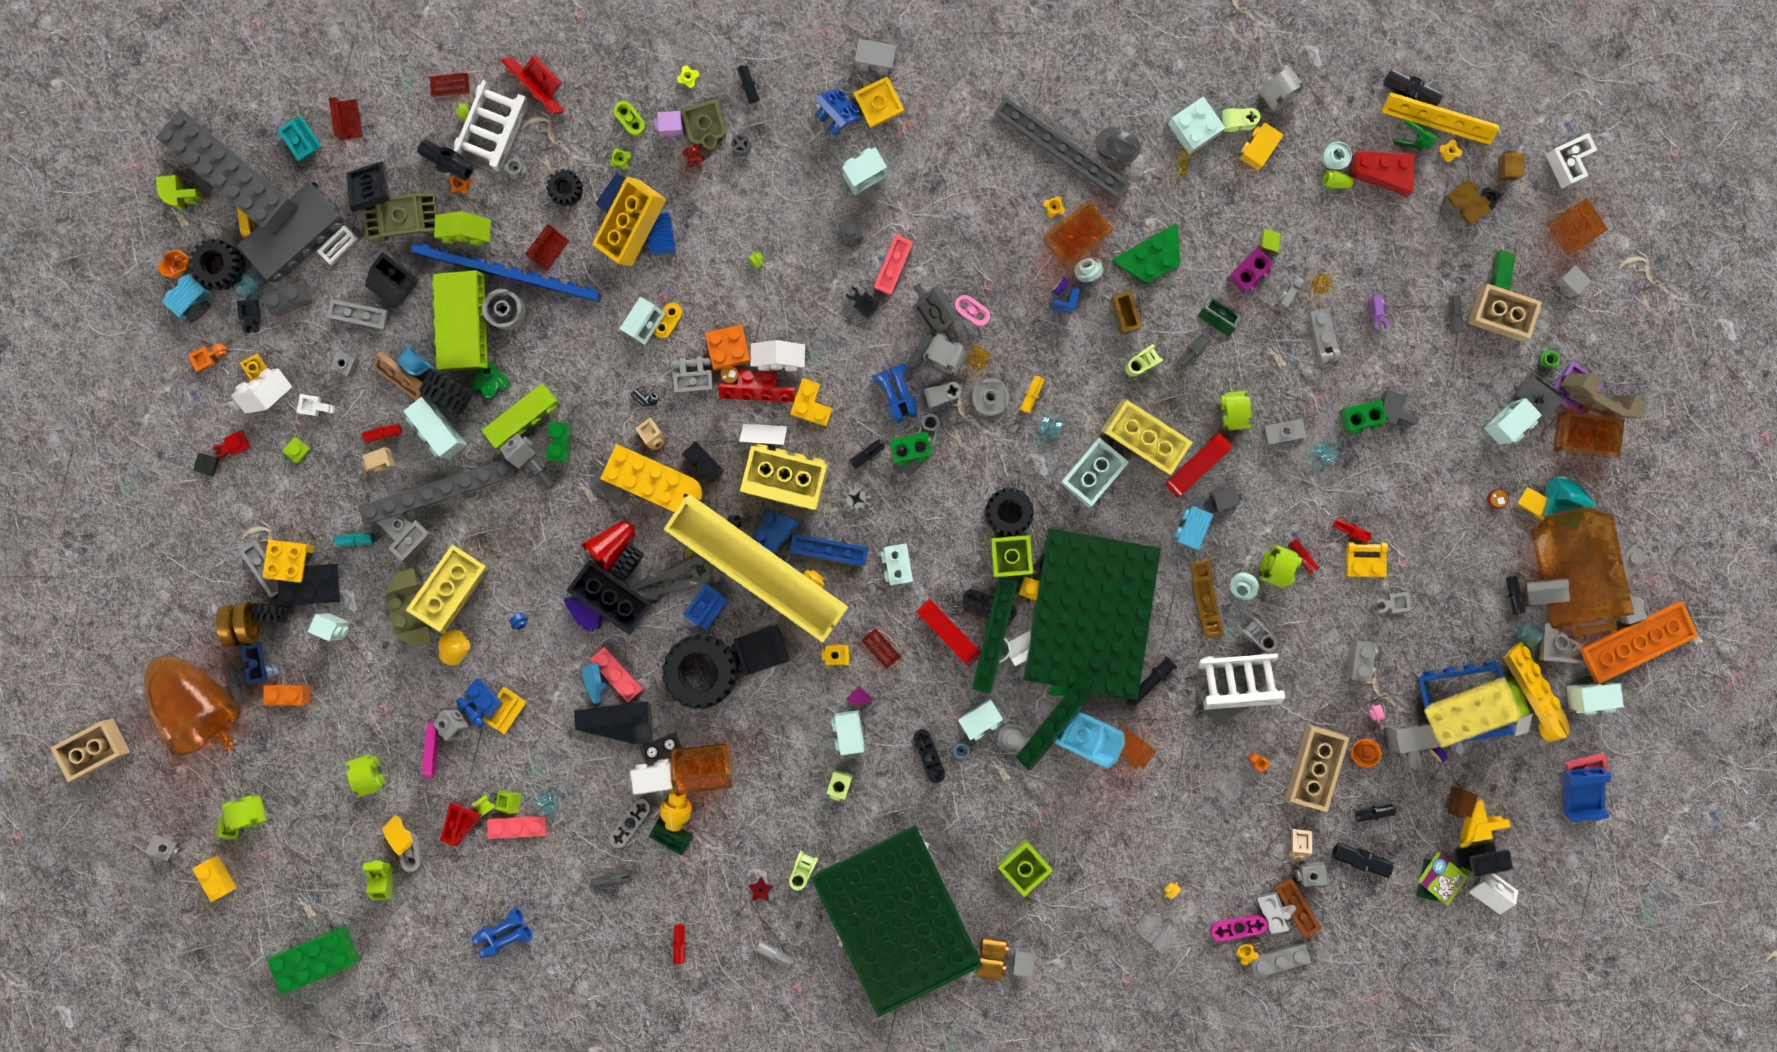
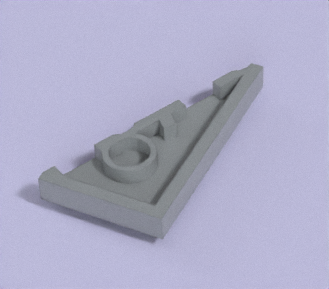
M1541 623L1539 660L1586 665L1579 649L1583 647L1581 644L1573 639H1569L1566 634L1558 632L1549 623Z

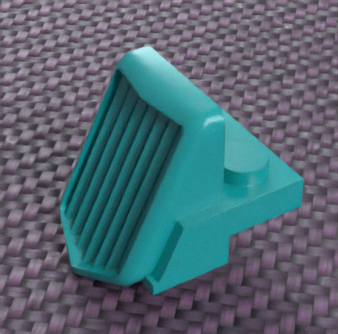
M1556 476L1554 480L1549 479L1544 493L1547 501L1541 516L1578 529L1584 510L1595 511L1596 503L1579 484L1568 477Z

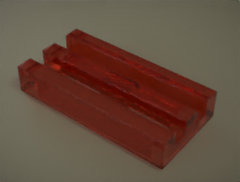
M467 72L429 77L432 97L470 93L469 75ZM465 79V80H462V81L435 83V82H442V81H451V80ZM465 85V88L436 91V88Z
M876 628L861 640L886 669L901 657ZM874 634H876L882 640V642L890 649V651L895 655L894 658H892L886 652V650L878 643V641L873 637ZM869 638L889 660L888 663L867 642Z

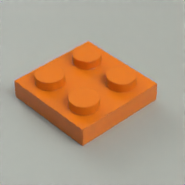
M742 324L705 333L714 371L751 361Z

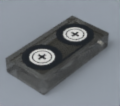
M676 731L654 740L653 743L640 746L647 765L683 749Z

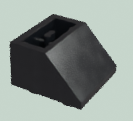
M381 252L369 269L365 287L394 309H397L419 279Z

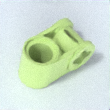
M1230 108L1222 111L1224 132L1252 130L1260 120V113L1254 108Z
M1154 344L1141 351L1126 363L1125 371L1129 376H1138L1163 361V358H1160L1154 350ZM1131 363H1137L1139 371H1134L1131 368Z
M800 850L789 879L791 888L801 890L806 886L809 876L812 874L817 863V857L807 856ZM801 876L804 882L801 885H796L793 882V878Z

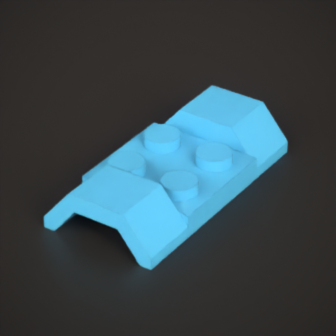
M1079 712L1054 743L1105 768H1109L1118 761L1125 744L1124 732Z

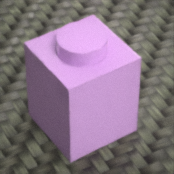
M681 111L657 112L658 119H655L656 131L659 130L661 136L684 135Z

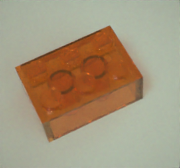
M1089 199L1046 233L1043 241L1065 269H1067L1108 237L1114 229Z
M1570 411L1558 413L1553 451L1608 459L1618 458L1621 455L1625 419Z
M729 743L671 749V784L675 795L733 788V764Z

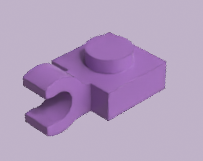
M1381 295L1368 299L1371 318H1373V329H1379V322L1383 323L1384 329L1389 328L1388 319L1383 317L1386 309L1385 301L1382 300Z

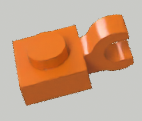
M1250 752L1246 757L1251 761L1249 765L1260 773L1264 770L1267 771L1271 765L1269 760L1263 756L1259 757L1253 752Z

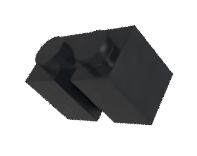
M696 441L681 454L692 466L695 467L698 464L701 467L698 472L709 483L724 471Z

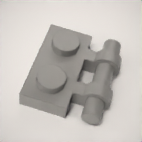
M701 356L697 357V359L686 360V358H680L679 361H672L673 369L680 368V373L673 374L674 392L686 393L713 390L712 371H704V366L711 365V358H703ZM697 366L698 371L687 372V367Z

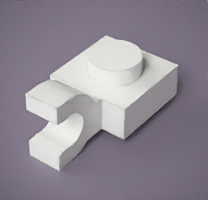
M300 394L297 413L318 416L319 411L334 414L336 406L321 403L320 397Z

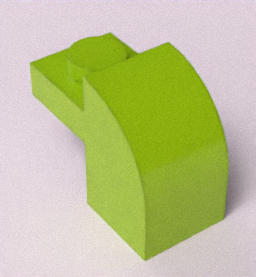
M176 175L156 177L158 195L165 203L177 209L185 210V204H196L197 201H204L203 193L199 190H184L183 179Z
M373 860L371 863H363V872L368 877L366 893L370 899H391L393 888L391 864L378 860Z

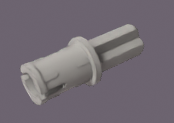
M762 941L759 942L755 952L769 958L770 962L774 961L785 968H789L793 962V958L779 951L778 947L775 949Z

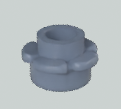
M272 663L265 666L267 681L272 680V682H275V678L279 677L277 666H273Z
M958 741L953 746L952 752L956 759H967L970 756L971 747L968 743Z

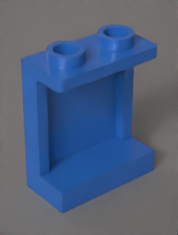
M1603 767L1564 771L1563 814L1573 822H1582L1583 820L1599 821L1603 818H1609V813L1605 810V783L1611 782V774Z

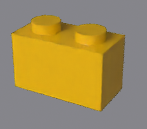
M1265 122L1261 127L1257 125L1251 134L1254 138L1250 143L1246 142L1241 149L1243 154L1240 159L1259 171L1284 134Z
M219 855L192 868L210 902L216 901L237 889Z

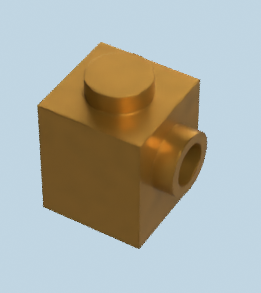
M1506 151L1505 154L1498 158V181H1518L1524 177V153Z

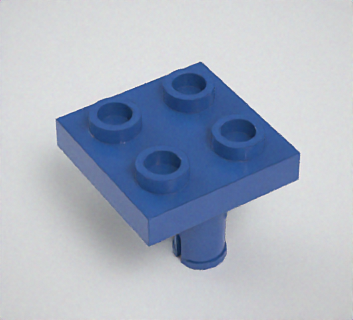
M834 89L819 94L815 99L821 105L819 110L815 112V116L818 117L820 115L818 120L824 122L828 115H830L834 121L828 126V130H832L831 134L835 136L839 134L843 127L856 123L862 118L859 109L846 99V95L841 90Z

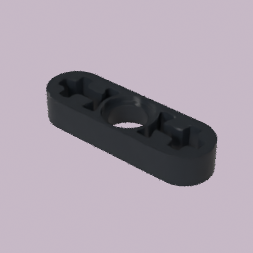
M975 589L965 591L963 600L967 605L990 614L991 610H987L984 603L987 599L994 600L993 596ZM975 592V597L980 599L981 595H984L981 607L977 606L979 603L977 601L970 603L967 594ZM1014 605L1012 607L1013 614L1010 615L1009 620L1016 616L1017 610Z
M919 729L914 734V742L929 780L933 783H940L945 778L944 768L930 733L925 729ZM920 733L928 736L925 739L926 744L929 745L931 743L932 747L920 750V747H923L922 741H917ZM926 751L934 752L935 758L932 761L924 759ZM938 761L939 765H935L937 771L942 772L939 774V779L931 776L933 774L932 766L928 769L927 765H933Z

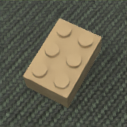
M1485 284L1478 289L1467 324L1522 342L1531 338L1542 302L1490 284Z
M114 719L103 720L51 747L67 782L79 780L131 753Z

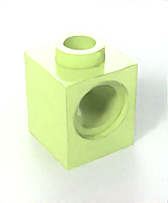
M834 769L827 790V794L830 795L829 798L837 801L845 800L853 775ZM835 782H842L845 788L842 791L835 790Z

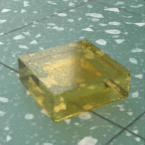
M974 345L965 362L982 371L991 353Z

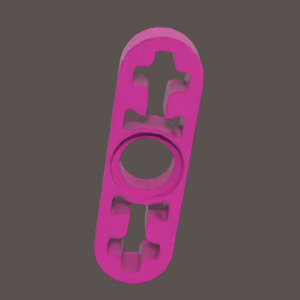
M429 722L426 727L422 778L433 779L436 773L440 735L433 725L434 722Z
M1260 915L1217 921L1211 925L1210 933L1218 941L1257 935L1266 931L1267 922ZM1256 920L1262 923L1261 925H1259V929H1257L1255 926H1249L1250 931H1248V925L1246 921H1248L1250 925L1255 924ZM1236 923L1244 925L1242 932H1234L1233 927ZM1229 924L1231 934L1228 931L1221 932V936L1215 933L1219 926L1225 930L1228 929L1227 925Z

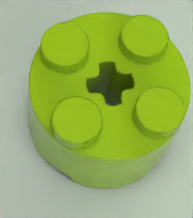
M1248 390L1224 393V396H1221L1220 408L1225 410V415L1222 417L1223 429L1227 428V431L1252 428V423H1248L1249 418H1252L1250 397L1247 396Z
M1272 544L1270 547L1273 549L1270 552L1266 551L1261 560L1259 571L1262 572V576H1259V579L1280 588L1291 587L1295 580V571L1301 565L1302 558L1298 557V554L1294 551Z
M367 754L346 761V766L349 765L350 770L346 771L352 791L358 792L357 798L382 790L386 780L383 773L379 774L378 767L380 762L377 755Z
M260 795L241 798L238 802L232 801L221 805L227 832L236 831L237 828L252 827L267 821Z

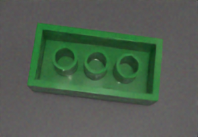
M344 925L279 952L266 960L279 993L282 996L358 963L360 958L347 925Z

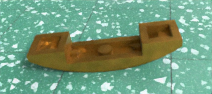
M1210 560L1190 563L1194 597L1204 637L1207 639L1225 635L1222 619L1218 612Z

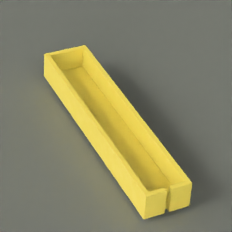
M692 495L683 499L664 528L666 532L821 642L825 641L848 608L847 605Z

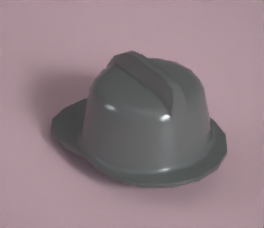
M1109 127L1099 132L1096 138L1098 151L1106 157L1127 163L1135 160L1140 154V142L1130 132Z

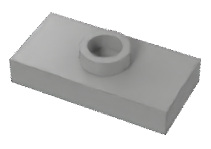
M1303 419L1264 426L1267 445L1306 438Z

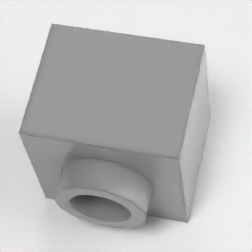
M337 351L330 369L353 378L360 360Z

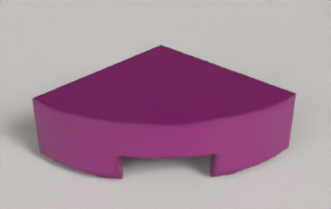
M858 686L846 698L848 702L855 705H864L873 700L861 686Z

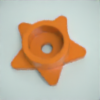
M455 175L448 177L452 185L451 193L460 191L464 195L467 194V186L473 182L471 179L463 181Z

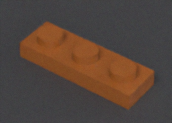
M1291 877L1274 886L1285 906L1294 905L1296 907L1292 919L1304 938L1322 929Z

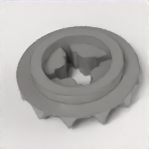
M861 484L847 486L841 496V503L844 509L851 514L864 513L868 510L872 501L870 491ZM860 491L859 498L862 499L864 503L857 502L854 505V507H852L853 499H851L849 495L856 496V494H858V492Z

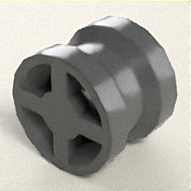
M737 134L732 138L731 147L737 156L744 157L750 153L751 144L747 136Z

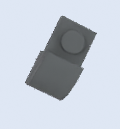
M1389 389L1383 391L1380 400L1382 399L1387 418L1385 424L1391 427L1396 425L1398 421V425L1407 428L1417 425L1420 417L1402 411L1407 396Z

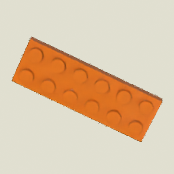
M1683 601L1675 602L1648 615V619L1629 624L1579 648L1595 684L1603 683L1698 637V633Z

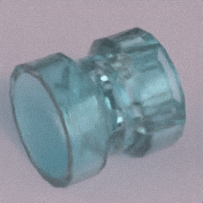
M244 273L240 283H236L232 288L243 298L249 300L252 292L258 290L261 285L250 275Z
M1044 415L1038 433L1048 434L1051 438L1057 439L1063 422L1060 420L1054 421L1051 417Z
M1325 439L1321 440L1311 452L1314 457H1319L1325 466L1330 464L1339 453L1337 449L1329 447Z
M1524 621L1516 629L1514 636L1519 640L1523 639L1525 644L1532 648L1539 643L1543 633L1538 629L1532 628L1529 622Z
M551 791L533 799L534 804L539 808L538 813L540 817L558 809L557 804L552 800L553 795Z

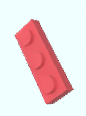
M895 235L874 289L892 295L913 241Z
M603 647L590 659L592 663H598L599 671L627 702H630L643 690L606 647Z
M546 816L487 819L488 839L546 836L547 818Z

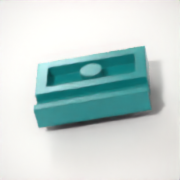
M300 114L296 119H292L277 129L300 163L315 154L318 149L323 148Z

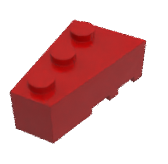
M1357 151L1352 155L1350 161V176L1407 197L1413 193L1415 154Z

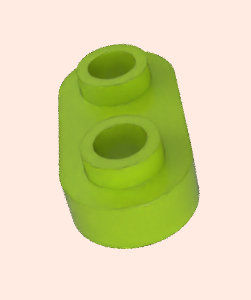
M619 101L616 103L614 114L631 135H642L646 125L641 116L629 102ZM627 110L626 115H622L621 112ZM635 124H638L639 128L636 130L633 129V126Z

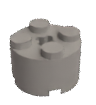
M1288 65L1282 67L1276 76L1266 78L1262 82L1264 86L1259 90L1261 96L1273 111L1287 106L1295 99V93L1301 94L1305 89V85Z
M497 289L492 291L483 302V315L496 328L510 331L524 323L526 316L525 304L513 292L506 289ZM504 307H507L505 313H502L501 311L505 309Z
M937 333L925 351L923 359L927 362L931 359L933 366L946 373H953L956 376L967 357V351L964 350V346L957 342L952 344L947 341L945 336Z

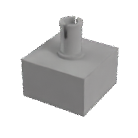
M1416 721L1384 726L1388 749L1398 753L1408 752L1410 769L1423 767L1420 750L1439 747L1437 737L1429 722Z

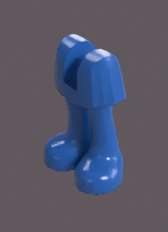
M905 363L889 369L898 388L900 400L897 399L888 370L871 376L875 383L882 385L890 404L887 410L897 423L904 421L902 412L899 407L906 405V410L911 418L917 416L916 399L910 396L904 380V373L907 370Z
M518 907L511 909L507 919L492 928L484 926L471 938L474 945L483 942L485 939H488L490 943L489 946H485L478 951L480 958L497 955L500 948L512 942L520 941L526 943L532 940V932L525 924L499 939L496 938L497 935L524 922V916Z

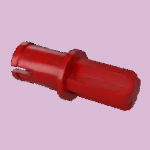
M399 423L385 427L379 426L377 429L364 431L362 438L365 443L381 439L385 441L386 438L402 435V428Z
M1336 518L1333 523L1334 528L1346 533L1349 538H1356L1365 544L1371 538L1372 533L1358 527L1356 523L1350 524L1339 518Z
M1295 538L1288 543L1289 548L1296 552L1298 557L1302 558L1301 564L1308 571L1309 575L1314 573L1310 565H1312L1315 571L1320 568L1310 556V551H1306L1298 539Z
M684 924L674 925V942L672 943L674 964L685 963V946H687V943L685 942Z

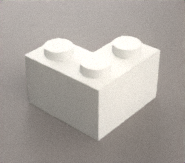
M1589 133L1559 146L1545 155L1561 189L1588 176L1581 159L1597 151Z
M779 340L751 343L750 366L758 367V371H770V368L773 370L785 368V371L795 372L797 368L805 367V344Z
M279 368L265 369L259 374L260 377L257 380H253L250 383L243 382L235 388L236 391L231 396L245 414L267 410L292 388Z
M669 759L657 760L653 766L647 767V764L635 765V769L630 771L633 795L673 789L677 785L674 761L669 762Z

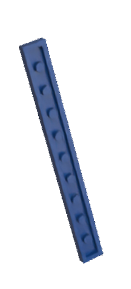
M424 243L412 245L411 252L418 256L598 303L601 299V295L596 292L597 289L586 286L585 289L579 288L578 284L567 281V284L560 283V279L549 277L548 279L541 278L542 275L535 272L526 274L523 273L522 269L512 267L510 270L505 268V265L497 262L491 265L486 263V260L475 257V260L468 259V255L458 252L456 255L449 254L450 251L443 248L434 250L431 249L432 246Z

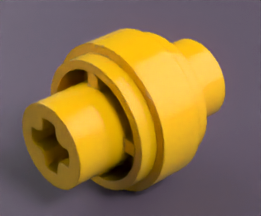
M671 790L669 796L661 802L660 816L665 822L666 829L670 831L681 830L683 824L691 817L692 805L686 798L687 793L684 790Z

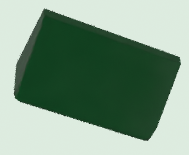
M1212 297L1208 298L1198 314L1199 318L1227 336L1233 333L1242 318Z
M660 816L649 837L682 856L693 834L683 828L679 831L666 829L665 822Z

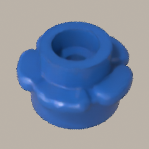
M523 613L514 615L509 620L512 625L511 628L523 629L527 625L528 617L524 616Z

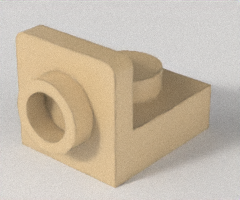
M651 417L635 428L644 443L653 452L661 448L668 441Z
M1292 829L1291 850L1288 853V857H1292L1297 861H1305L1312 855V831Z

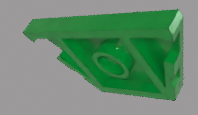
M1177 223L1117 256L1112 262L1124 268L1129 274L1136 276L1144 284H1148L1180 265Z

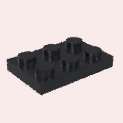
M383 161L346 173L349 206L352 212L362 211L368 207L383 204L390 200L386 166Z
M338 564L304 566L302 582L277 580L279 606L340 602Z

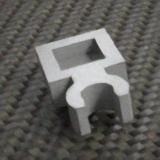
M1297 276L1289 289L1282 291L1277 299L1280 301L1277 305L1278 308L1281 310L1288 308L1304 280Z
M1409 592L1388 594V600L1383 598L1375 599V602L1383 603V608L1376 610L1378 613H1385L1388 609H1390V614L1412 611Z

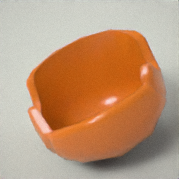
M172 250L167 254H163V261L158 263V269L167 278L179 279L188 273L191 264L189 263L188 255L180 250Z
M1363 738L1357 740L1352 746L1351 758L1358 766L1370 768L1376 766L1381 760L1382 751L1374 740Z

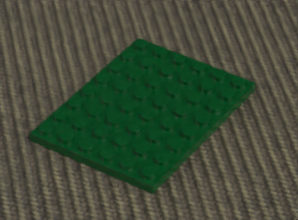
M1048 528L1023 680L1071 689L1085 671H1090L1102 683L1095 693L1138 700L1161 548Z
M916 824L810 876L877 1017L891 1012L983 966Z

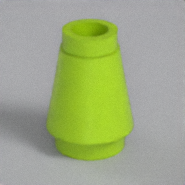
M1333 169L1331 171L1327 170L1323 177V185L1327 188L1350 189L1353 185V178Z

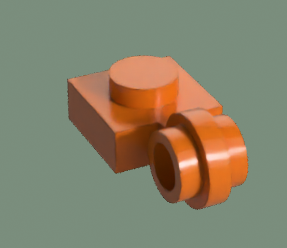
M222 343L215 344L211 347L212 351H209V348L204 346L189 354L188 357L195 371L200 373L215 365L214 356L216 359L225 357L228 351L226 346H223Z

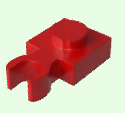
M240 430L223 438L225 444L216 445L213 447V450L221 448L222 453L216 457L224 458L228 453L231 456H235L251 447L244 432Z

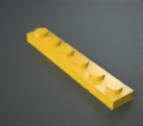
M1391 92L1382 107V113L1491 145L1499 130V125Z

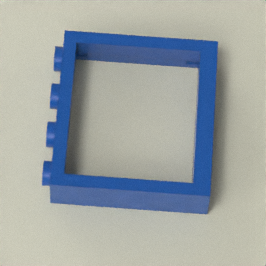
M1495 660L1483 662L1482 666L1476 667L1475 664L1463 665V669L1455 670V667L1443 668V672L1435 673V670L1424 671L1423 675L1419 676L1425 709L1428 705L1432 704L1428 681L1495 671L1497 679L1503 677L1501 664L1495 663ZM1511 722L1455 743L1515 735L1514 724Z

